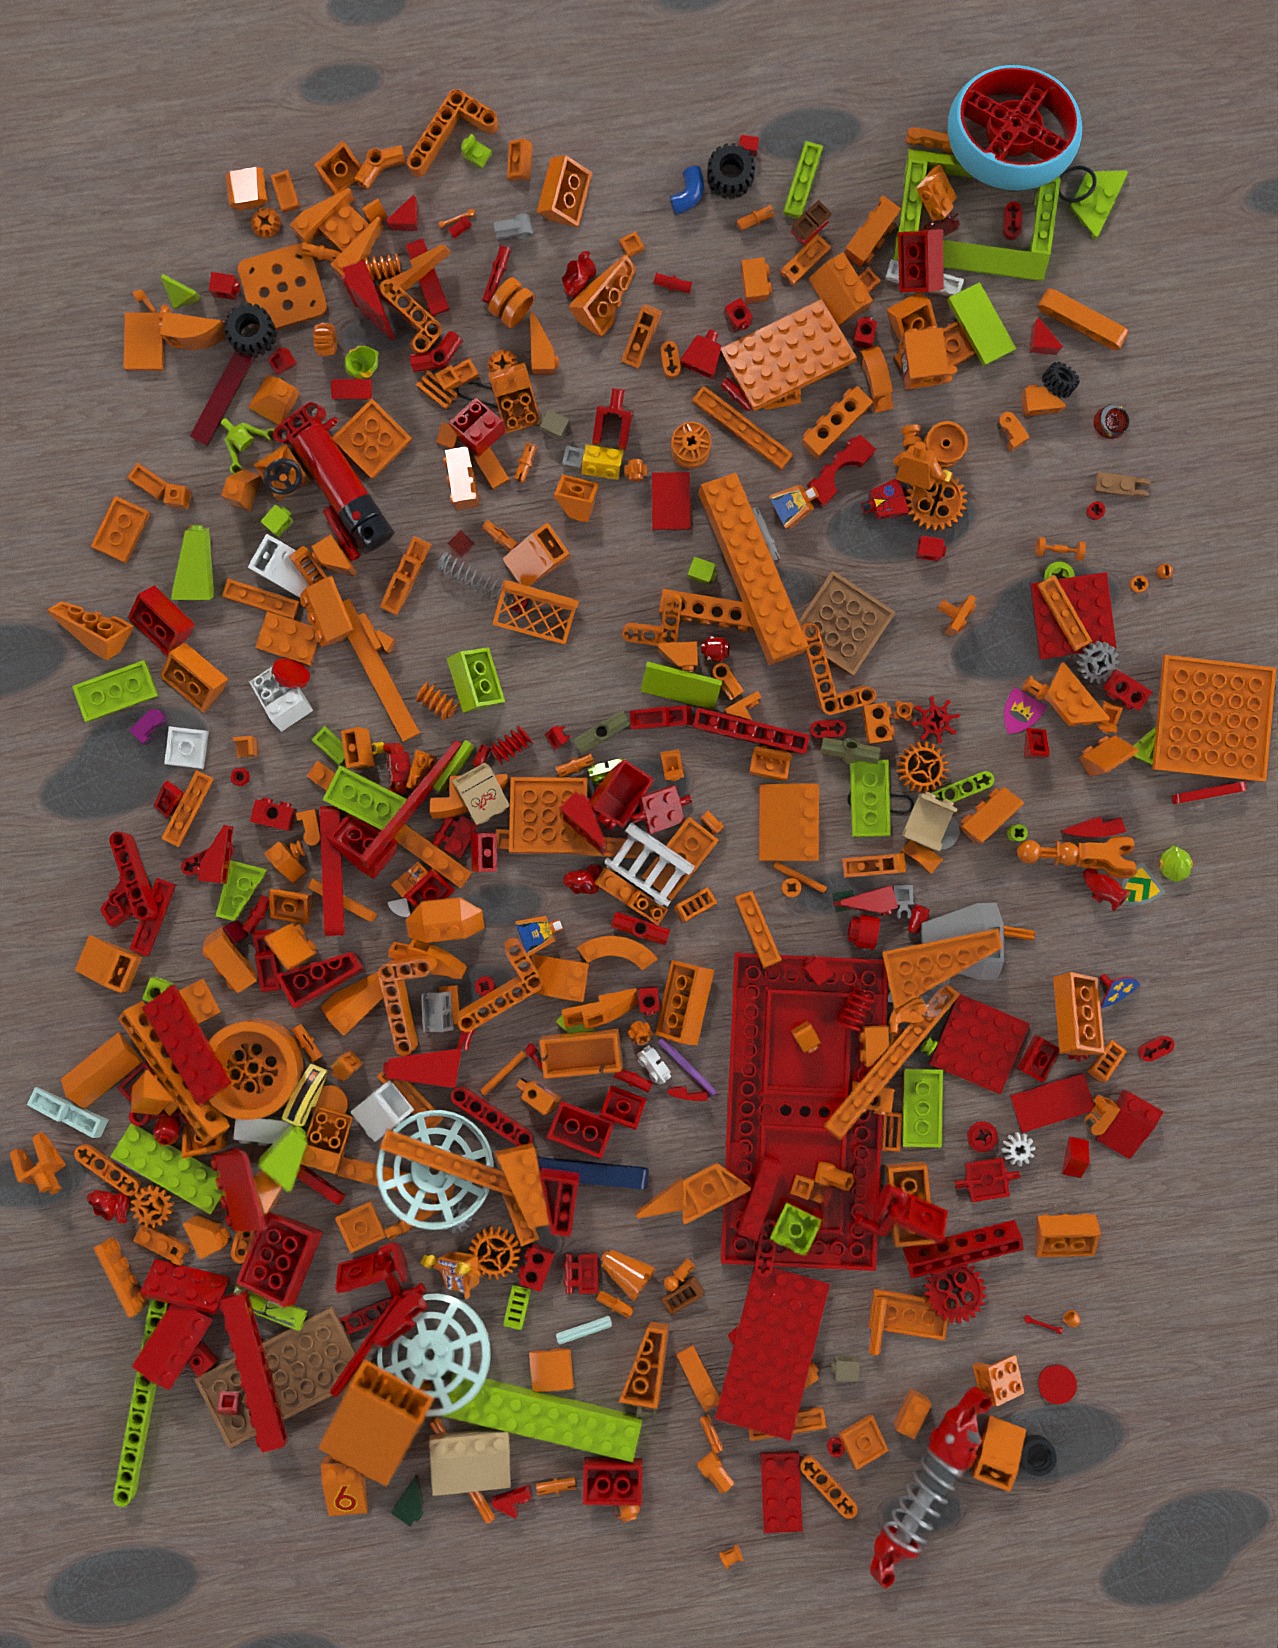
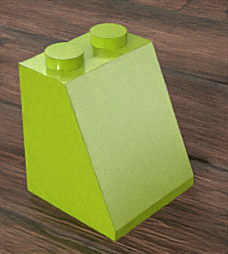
M292 1124L259 1158V1167L288 1192L292 1189L307 1145L306 1132L300 1126L295 1127Z

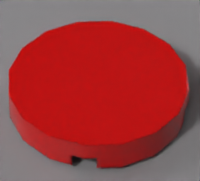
M278 659L274 662L271 669L272 675L274 674L275 676L274 679L281 685L291 689H296V687L304 688L310 679V674L306 667L292 659Z
M1064 1365L1046 1366L1040 1372L1037 1379L1040 1394L1050 1403L1064 1404L1075 1396L1077 1380L1073 1372Z

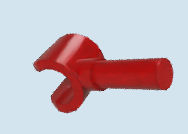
M529 1043L525 1048L526 1054L535 1061L539 1069H542V1063L535 1055L538 1048L534 1044Z

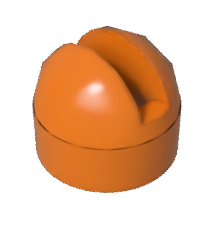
M1161 564L1156 569L1157 577L1162 580L1168 579L1173 574V568L1169 564Z
M1069 1310L1063 1316V1321L1069 1327H1077L1081 1322L1080 1316L1075 1310Z

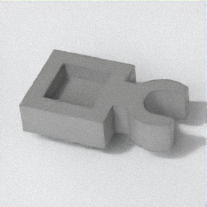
M913 885L893 886L896 902L899 905L896 917L901 918L900 914L904 910L907 912V918H911L912 913L908 905L914 904Z

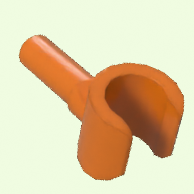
M139 289L133 292L137 302L144 301L152 313L156 312V309L149 302L143 290Z

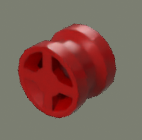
M483 976L475 983V990L481 996H485L495 989V982L489 976Z

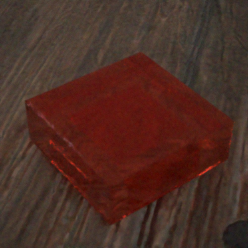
M460 530L448 542V545L462 558L475 543Z

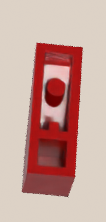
M223 825L200 861V866L197 868L198 881L227 884L233 826Z
M892 885L833 902L834 906L871 914L881 913V916L891 914L892 909L898 908Z

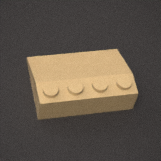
M490 1428L429 1435L432 1496L511 1488L508 1432Z

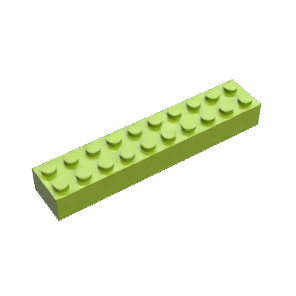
M455 1372L453 1373L451 1383L458 1376V1374ZM464 1377L461 1383L448 1393L451 1404L453 1405L461 1400L470 1391L475 1382ZM485 1378L480 1390L471 1401L456 1411L443 1415L633 1462L642 1425V1417L636 1418L635 1414L544 1392H533L532 1389Z

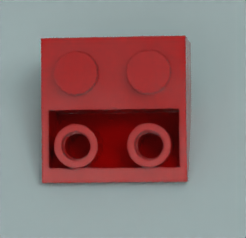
M477 398L470 402L449 422V425L464 445L468 446L478 457L505 433L503 420Z

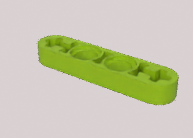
M988 771L980 772L936 790L932 794L936 795V798L941 797L942 801L943 799L948 800L944 794L947 789H951L954 791L955 796L952 800L948 801L955 802L991 787L994 783V776ZM982 775L989 777L988 785L981 783L976 786L975 781L983 779ZM964 782L971 783V792L966 793L963 791L962 785Z

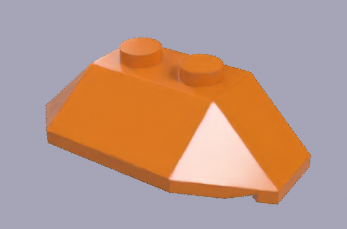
M461 897L422 901L406 918L409 938L425 943L464 939L485 929L482 909Z

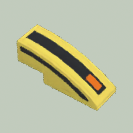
M310 1064L291 1096L281 1118L282 1120L295 1126H304L306 1124L311 1108L317 1104L328 1070L315 1064Z

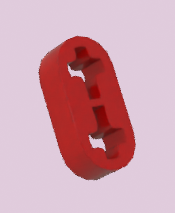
M1014 201L1008 203L1003 211V235L1011 241L1017 239L1022 231V207L1018 202ZM1011 208L1016 212L1013 218L1012 213L1008 212ZM1012 224L1013 229L1017 230L1014 234L1009 230Z
M841 720L815 721L811 724L809 732L812 737L817 739L838 738L845 734L846 725ZM818 724L820 728H826V731H821L820 735H817L813 728H816ZM838 724L839 727H842V730L839 731V734H836V731H829V728L835 727Z
M1158 1036L1138 1048V1057L1143 1061L1152 1062L1173 1051L1175 1043L1169 1036ZM1162 1040L1169 1042L1166 1045V1049L1163 1047L1158 1048V1046L1163 1044ZM1145 1049H1154V1051L1149 1053L1150 1057L1143 1055L1146 1052Z

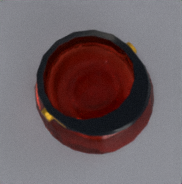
M1108 405L1097 411L1093 424L1100 436L1106 439H1117L1125 433L1129 427L1130 420L1129 415L1122 407Z

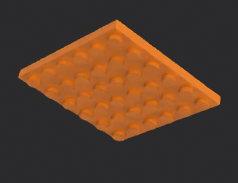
M1163 655L1152 770L1266 782L1277 668Z

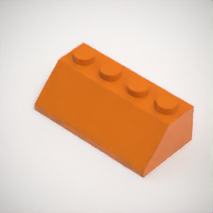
M671 960L655 1035L682 1044L698 1045L714 974L713 969Z
M1073 972L1053 977L1060 1053L1069 1055L1104 1054L1098 978Z

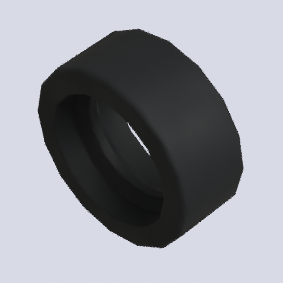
M1040 1435L1025 1437L1020 1464L1031 1475L1044 1476L1049 1474L1057 1462V1454L1053 1445ZM1034 1445H1042L1048 1451L1047 1460L1040 1466H1032L1026 1460L1027 1450Z

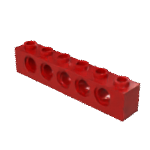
M697 708L692 729L775 749H783L799 755L806 754L810 738L808 734Z
M1011 1220L947 1236L941 1244L935 1242L934 1244L912 1245L902 1248L910 1278H915L1022 1251L1024 1247L1023 1238L1016 1221Z

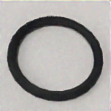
M1073 166L1060 175L1062 180L1071 171L1085 170L1090 173L1093 180L1090 190L1079 198L1065 197L1059 187L1058 196L1062 200L1074 203L1082 201L1092 194L1096 187L1097 179L1095 173L1089 167Z

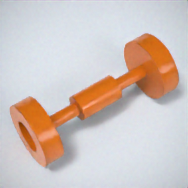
M1038 537L1035 555L1043 556L1045 549L1058 553L1075 552V560L1082 561L1085 555L1086 543L1078 541L1076 549L1056 544L1048 546L1046 545L1045 537Z

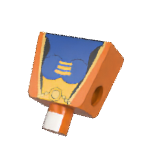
M796 485L772 494L769 498L785 529H791L814 510L811 500L819 495L813 486L805 491L802 485Z
M547 915L515 922L528 956L556 941L553 933L564 930L560 919L549 923Z

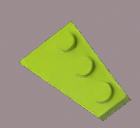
M230 860L227 884L223 885L216 917L236 921L269 869Z

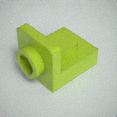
M470 134L468 139L465 138L461 144L463 158L481 169L492 155V150L476 141L475 136Z

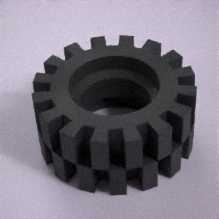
M1053 362L1042 375L1044 386L1048 387L1047 390L1049 392L1052 391L1053 395L1058 394L1059 398L1069 397L1078 387L1080 380H1078L1079 376L1075 375V370L1072 371L1070 366L1066 367V364H1061V362Z

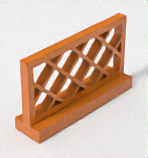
M503 579L492 625L566 645L575 609L578 607L579 601ZM505 592L513 594L516 599L514 603L506 606L503 600ZM529 598L532 600L534 607L525 611L520 602ZM546 603L550 605L552 612L543 617L538 607ZM518 604L523 613L513 618L509 608ZM563 608L570 610L568 618L561 621L557 612ZM537 609L541 618L531 623L527 614ZM506 610L511 620L506 623L497 622L499 614ZM555 614L559 623L550 628L545 619ZM525 616L530 625L523 629L519 628L515 620ZM543 621L548 630L541 634L537 633L534 625ZM561 626L564 630L563 638H555L552 630Z

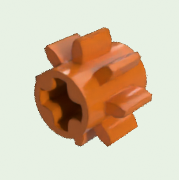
M640 459L629 460L628 465H624L625 477L629 476V481L632 482L642 481L643 476H647V465H643V461Z
M642 1021L634 1022L630 1026V1030L627 1031L632 1043L637 1042L639 1045L649 1042L650 1035H653L648 1022L644 1024Z

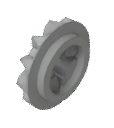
M457 1202L450 1209L453 1216L459 1210L460 1216L469 1207L462 1202ZM442 1212L441 1217L442 1222L446 1221L444 1213ZM472 1215L465 1221L446 1228V1230L453 1233H462L469 1228L472 1222Z

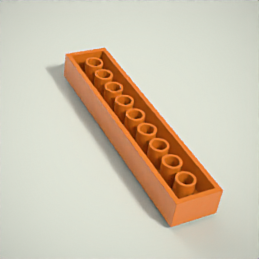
M737 473L701 484L698 492L768 664L772 665L805 653L809 646Z

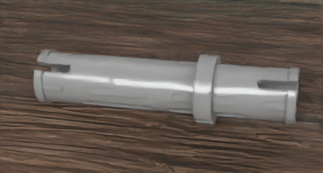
M759 507L752 508L753 514L773 562H778L781 560V557L775 547L776 542L770 536Z

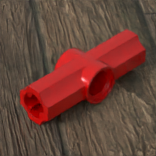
M617 911L611 924L612 928L662 945H666L670 929ZM638 923H643L646 926V931L642 934L635 931V926Z

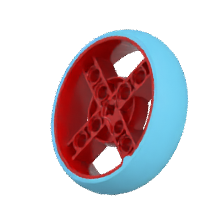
M1006 65L986 70L973 77L963 86L950 108L947 129L951 149L958 162L970 175L995 188L1021 191L1045 185L1057 178L1068 168L1080 147L1082 120L1074 97L1056 78L1032 67ZM1014 94L1024 97L1021 101L1008 100L998 103L988 96ZM1042 106L1047 108L1058 120L1063 130L1064 138L1043 127V118L1039 113ZM964 117L986 128L987 139L990 142L986 151L970 136L964 122ZM1028 152L1043 159L1042 161L1032 163H1016L1005 160L1008 155L1018 156Z

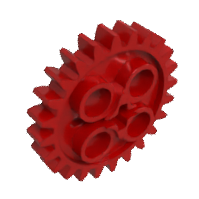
M967 1264L931 1273V1277H925L929 1284L923 1285V1287L928 1289L923 1295L929 1296L925 1303L932 1304L929 1308L930 1311L937 1310L935 1313L936 1317L942 1314V1321H946L949 1317V1323H954L956 1318V1322L961 1324L962 1318L965 1322H969L968 1316L976 1318L974 1311L981 1312L978 1306L985 1305L981 1298L987 1297V1295L982 1293V1290L987 1289V1287L981 1286V1283L985 1280L978 1279L981 1272L974 1273V1265L968 1268ZM957 1273H961L964 1277L961 1284L956 1280ZM948 1274L951 1276V1281L947 1277ZM940 1280H944L946 1283V1288L943 1291L938 1287ZM954 1288H958L956 1294L951 1292ZM966 1291L971 1294V1301L969 1303L963 1297ZM949 1298L954 1302V1307L951 1310L946 1306V1301Z

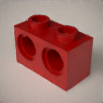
M1117 669L1114 670L1103 686V689L1108 691L1106 694L1108 697L1115 701L1119 698L1123 701L1121 705L1129 710L1135 708L1140 711L1153 692ZM1121 682L1120 690L1116 691V685ZM1137 692V697L1131 701L1132 694Z
M533 1243L532 1248L528 1247L524 1259H527L525 1267H520L517 1276L520 1278L519 1284L541 1292L555 1251ZM539 1253L543 1255L544 1260L538 1262L533 1256ZM534 1272L537 1278L530 1280L527 1277V1273Z

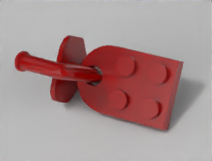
M887 1183L878 1197L874 1221L878 1222L884 1212L887 1211L880 1224L876 1225L869 1222L862 1215L858 1216L854 1222L856 1226H860L879 1236L888 1235L895 1223L905 1229L941 1244L945 1238L948 1210L905 1193L902 1189Z
M396 1242L381 1246L376 1253L338 1264L335 1283L337 1294L350 1292L360 1287H367L383 1279L392 1298L395 1295H400L404 1298L411 1291L420 1294L426 1293V1287L421 1282L418 1286L402 1290L395 1271H397L401 1282H406L407 1260L401 1245Z

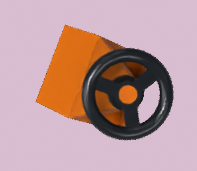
M286 444L254 464L263 478L265 486L278 501L311 482Z

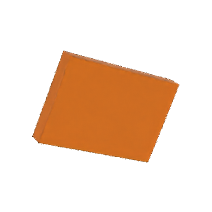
M125 312L124 370L163 371L164 339L158 330L159 323L161 322L158 318L160 313Z
M114 496L90 547L127 564L151 512Z

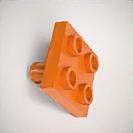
M968 595L959 607L952 605L945 599L941 601L937 610L952 617L944 634L951 637L953 634H958L959 631H962L967 623L964 619L969 614L971 615L976 607L974 602L977 598L975 596Z

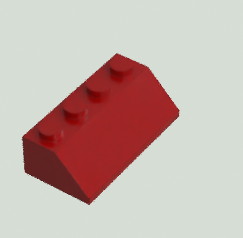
M170 1304L131 1367L151 1382L170 1390L212 1323V1317L208 1312Z

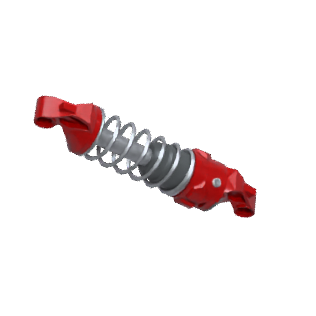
M977 1386L969 1389L957 1406L945 1412L938 1428H934L929 1437L930 1443L927 1447L929 1453L921 1458V1469L913 1472L917 1483L911 1482L906 1485L909 1495L899 1497L902 1509L898 1508L891 1511L894 1521L886 1522L880 1534L874 1540V1557L870 1564V1575L883 1588L890 1587L895 1581L894 1564L905 1559L917 1558L922 1551L919 1543H926V1540L916 1531L918 1526L933 1530V1526L923 1518L924 1515L928 1512L936 1517L941 1516L939 1511L931 1506L933 1499L935 1498L943 1504L948 1503L943 1495L947 1493L948 1489L951 1491L955 1490L953 1484L957 1477H962V1473L967 1468H970L976 1460V1451L982 1442L978 1432L976 1415L987 1412L992 1406V1398ZM910 1486L921 1488L916 1497L911 1492ZM903 1499L913 1500L909 1510L904 1506ZM896 1512L906 1513L902 1523L896 1518Z

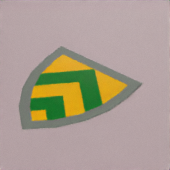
M1144 862L1137 865V874L1132 878H1125L1122 884L1124 890L1127 889L1131 892L1123 903L1125 905L1147 904L1166 893Z

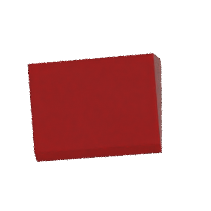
M431 869L404 897L417 907L422 901L447 899L455 890L435 869Z
M1034 1035L1017 1069L1043 1083L1060 1053L1059 1047L1042 1037Z
M611 1085L602 1106L600 1117L636 1130L646 1098Z

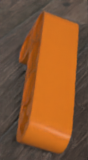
M384 280L377 288L379 296L418 331L410 341L409 346L412 352L416 354L426 352L441 334L442 328L440 323L394 281ZM389 285L391 287L389 289L390 292L386 294L384 290ZM398 293L399 295L394 297V299L392 300L391 298L394 296V294ZM399 298L405 299L407 303L405 308H401L398 305ZM414 311L421 314L419 322L413 319ZM429 324L433 325L436 329L434 335L429 334L427 330ZM417 339L422 340L424 343L422 350L418 349L415 345Z

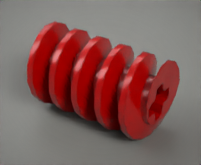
M517 726V733L513 730L510 731L511 737L505 734V741L497 739L498 746L491 743L492 752L501 765H503L502 759L507 762L510 761L509 754L516 757L515 750L521 753V746H524L526 749L529 748L528 741L533 744L525 730L520 726Z
M853 987L857 994H850L853 1001L846 1002L850 1008H843L847 1014L840 1015L843 1022L838 1023L854 1031H860L861 1029L857 1024H864L860 1017L868 1016L864 1010H871L867 1003H874V1000L870 994Z

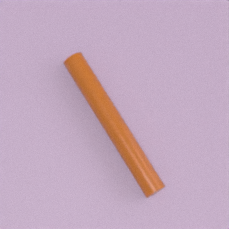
M775 861L772 867L823 894L827 889L826 886L777 861Z
M523 1050L518 1053L480 1091L484 1095L489 1093L527 1054Z

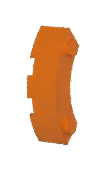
M623 936L596 937L577 947L587 963L603 956H620L634 962L643 971L658 959L651 950L640 942Z

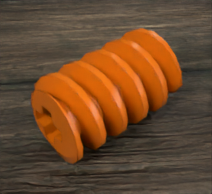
M395 254L394 260L391 259L390 255H387V261H384L382 256H380L379 262L376 261L375 257H372L371 263H369L367 258L364 260L374 282L376 276L379 281H383L384 276L386 279H390L391 274L394 277L403 272L401 260L397 254Z
M427 681L418 692L416 702L420 703L423 701V707L429 705L428 710L430 712L435 710V716L441 715L442 721L450 718L460 703L452 705L453 698L447 701L448 694L440 696L441 689L434 692L435 685L427 687L429 683Z

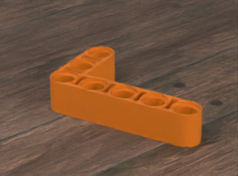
M458 89L452 90L408 156L407 164L410 173L414 177H422L427 172L460 118L487 134H493L498 130L496 113ZM456 100H461L459 104L453 103ZM471 110H477L474 114L469 113ZM445 116H451L448 120L443 119ZM487 120H493L490 124L485 123ZM437 131L441 132L438 136L433 135ZM426 147L431 148L429 151H423ZM415 163H421L419 167H413Z
M809 622L802 624L801 629L809 646L805 651V656L821 711L828 715H833L872 703L876 698V692L873 688L865 685L836 693L819 628ZM808 626H811L814 630L813 635L810 637L805 635V629ZM813 645H817L819 648L816 655H811L810 648ZM821 663L824 669L822 673L817 674L815 666ZM823 682L828 683V690L825 692L820 691V685ZM864 690H869V698L863 700L862 692ZM850 695L852 698L851 703L844 705V697ZM831 700L833 708L826 710L825 703Z
M510 938L504 944L507 957L517 971L518 976L457 1013L456 1019L462 1031H472L542 988V978L518 939ZM513 946L518 947L516 952H510L509 950ZM522 962H528L526 967H519ZM533 977H536V978H537V981H536V982H534V983H529V980H530L531 978H533ZM514 988H521L518 993H512ZM497 998H504L501 1003L495 1002ZM481 1008H487V1011L484 1013L478 1012ZM464 1018H470V1021L467 1023L461 1022Z
M432 955L390 960L378 970L395 1050L401 1056L409 1055L418 1046V1038L404 979L424 977L434 971L437 967V961ZM423 962L428 965V969L423 966ZM405 965L410 968V972L406 970ZM387 967L392 970V974L388 972ZM392 986L396 989L397 993L392 990ZM396 1005L400 1007L401 1011L396 1008ZM400 1023L404 1025L405 1030L401 1028Z

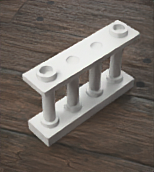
M631 823L626 829V832L629 833L627 835L628 838L615 858L612 860L608 857L604 861L607 865L606 868L613 873L618 872L654 897L653 900L659 905L668 906L671 900L667 896L682 874L685 875L687 873L690 875L695 866ZM639 840L644 844V849L628 871L619 864L633 843ZM655 851L660 855V860L644 882L635 875L649 854ZM671 862L676 866V871L660 893L651 885L664 866Z

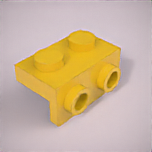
M586 445L582 460V474L618 480L623 450Z

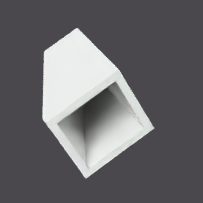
M389 1080L353 1109L351 1113L356 1122L360 1123L365 1129L366 1134L376 1142L385 1134L386 1129L391 1130L414 1109L392 1081Z

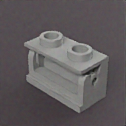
M451 991L422 993L423 1032L454 1030Z

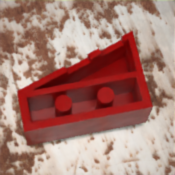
M541 1168L539 1176L552 1235L571 1237L580 1173Z

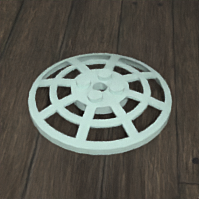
M443 1110L420 1112L408 1117L392 1130L398 1133L403 1127L416 1120L419 1132L414 1133L410 1136L411 1138L417 1139L421 1137L422 1142L431 1145L428 1134L446 1135L447 1137L442 1146H433L451 1152L448 1149L453 1140H455L465 1151V1155H462L463 1157L471 1160L485 1157L486 1165L494 1168L490 1146L481 1130L474 1123L454 1112ZM442 1116L456 1121L451 1130L442 1128L427 1129L424 1117ZM463 1124L476 1135L483 1149L471 1152L467 1143L457 1135ZM380 1150L377 1162V1181L381 1195L388 1207L399 1218L416 1227L444 1229L457 1225L473 1215L489 1193L490 1188L483 1186L481 1189L473 1185L471 1181H465L441 1170L437 1174L432 1175L429 1171L430 1166L408 1158L405 1159L412 1162L411 1173L400 1176L402 1156L399 1155L395 1157L394 1179L383 1182L382 1165L386 1150ZM413 1180L419 1187L415 1198H412L403 1187L404 1183ZM452 1184L461 1187L462 1190L448 1201L445 1190ZM397 1186L401 1195L412 1204L407 1215L402 1213L393 1204L386 1192L387 1189ZM468 1191L478 1196L468 1210L460 1216L453 1218L450 1207L459 1202ZM426 1192L437 1193L440 1204H424L422 1200ZM419 1208L429 1211L443 1210L446 1221L428 1223L415 1220L414 1217Z
M425 1294L423 1295L424 1300H441L451 1303L446 1313L421 1312L415 1316L413 1320L417 1323L419 1334L412 1340L402 1335L394 1341L392 1347L393 1365L387 1368H383L382 1363L383 1347L378 1346L377 1362L379 1368L390 1374L395 1373L397 1378L406 1383L408 1382L401 1374V1370L410 1367L413 1373L416 1374L412 1386L417 1389L420 1388L423 1379H433L437 1391L423 1392L433 1398L440 1397L444 1408L427 1410L425 1416H440L463 1407L478 1393L489 1370L490 1343L483 1322L468 1304L450 1295ZM457 1308L463 1310L471 1318L478 1333L466 1335L461 1325L452 1318ZM435 1318L440 1319L441 1322L437 1330H426L424 1319ZM448 1324L456 1330L460 1339L451 1342L444 1334ZM481 1340L482 1363L480 1372L477 1374L468 1370L470 1363L469 1344ZM400 1343L407 1347L408 1351L407 1359L398 1363L397 1352ZM460 1347L464 1349L462 1366L453 1362L454 1350ZM429 1349L435 1352V1357L432 1361L426 1356ZM449 1370L457 1373L458 1376L447 1387H444L441 1377ZM464 1377L474 1381L475 1383L470 1391L461 1400L452 1405L447 1393L454 1390Z

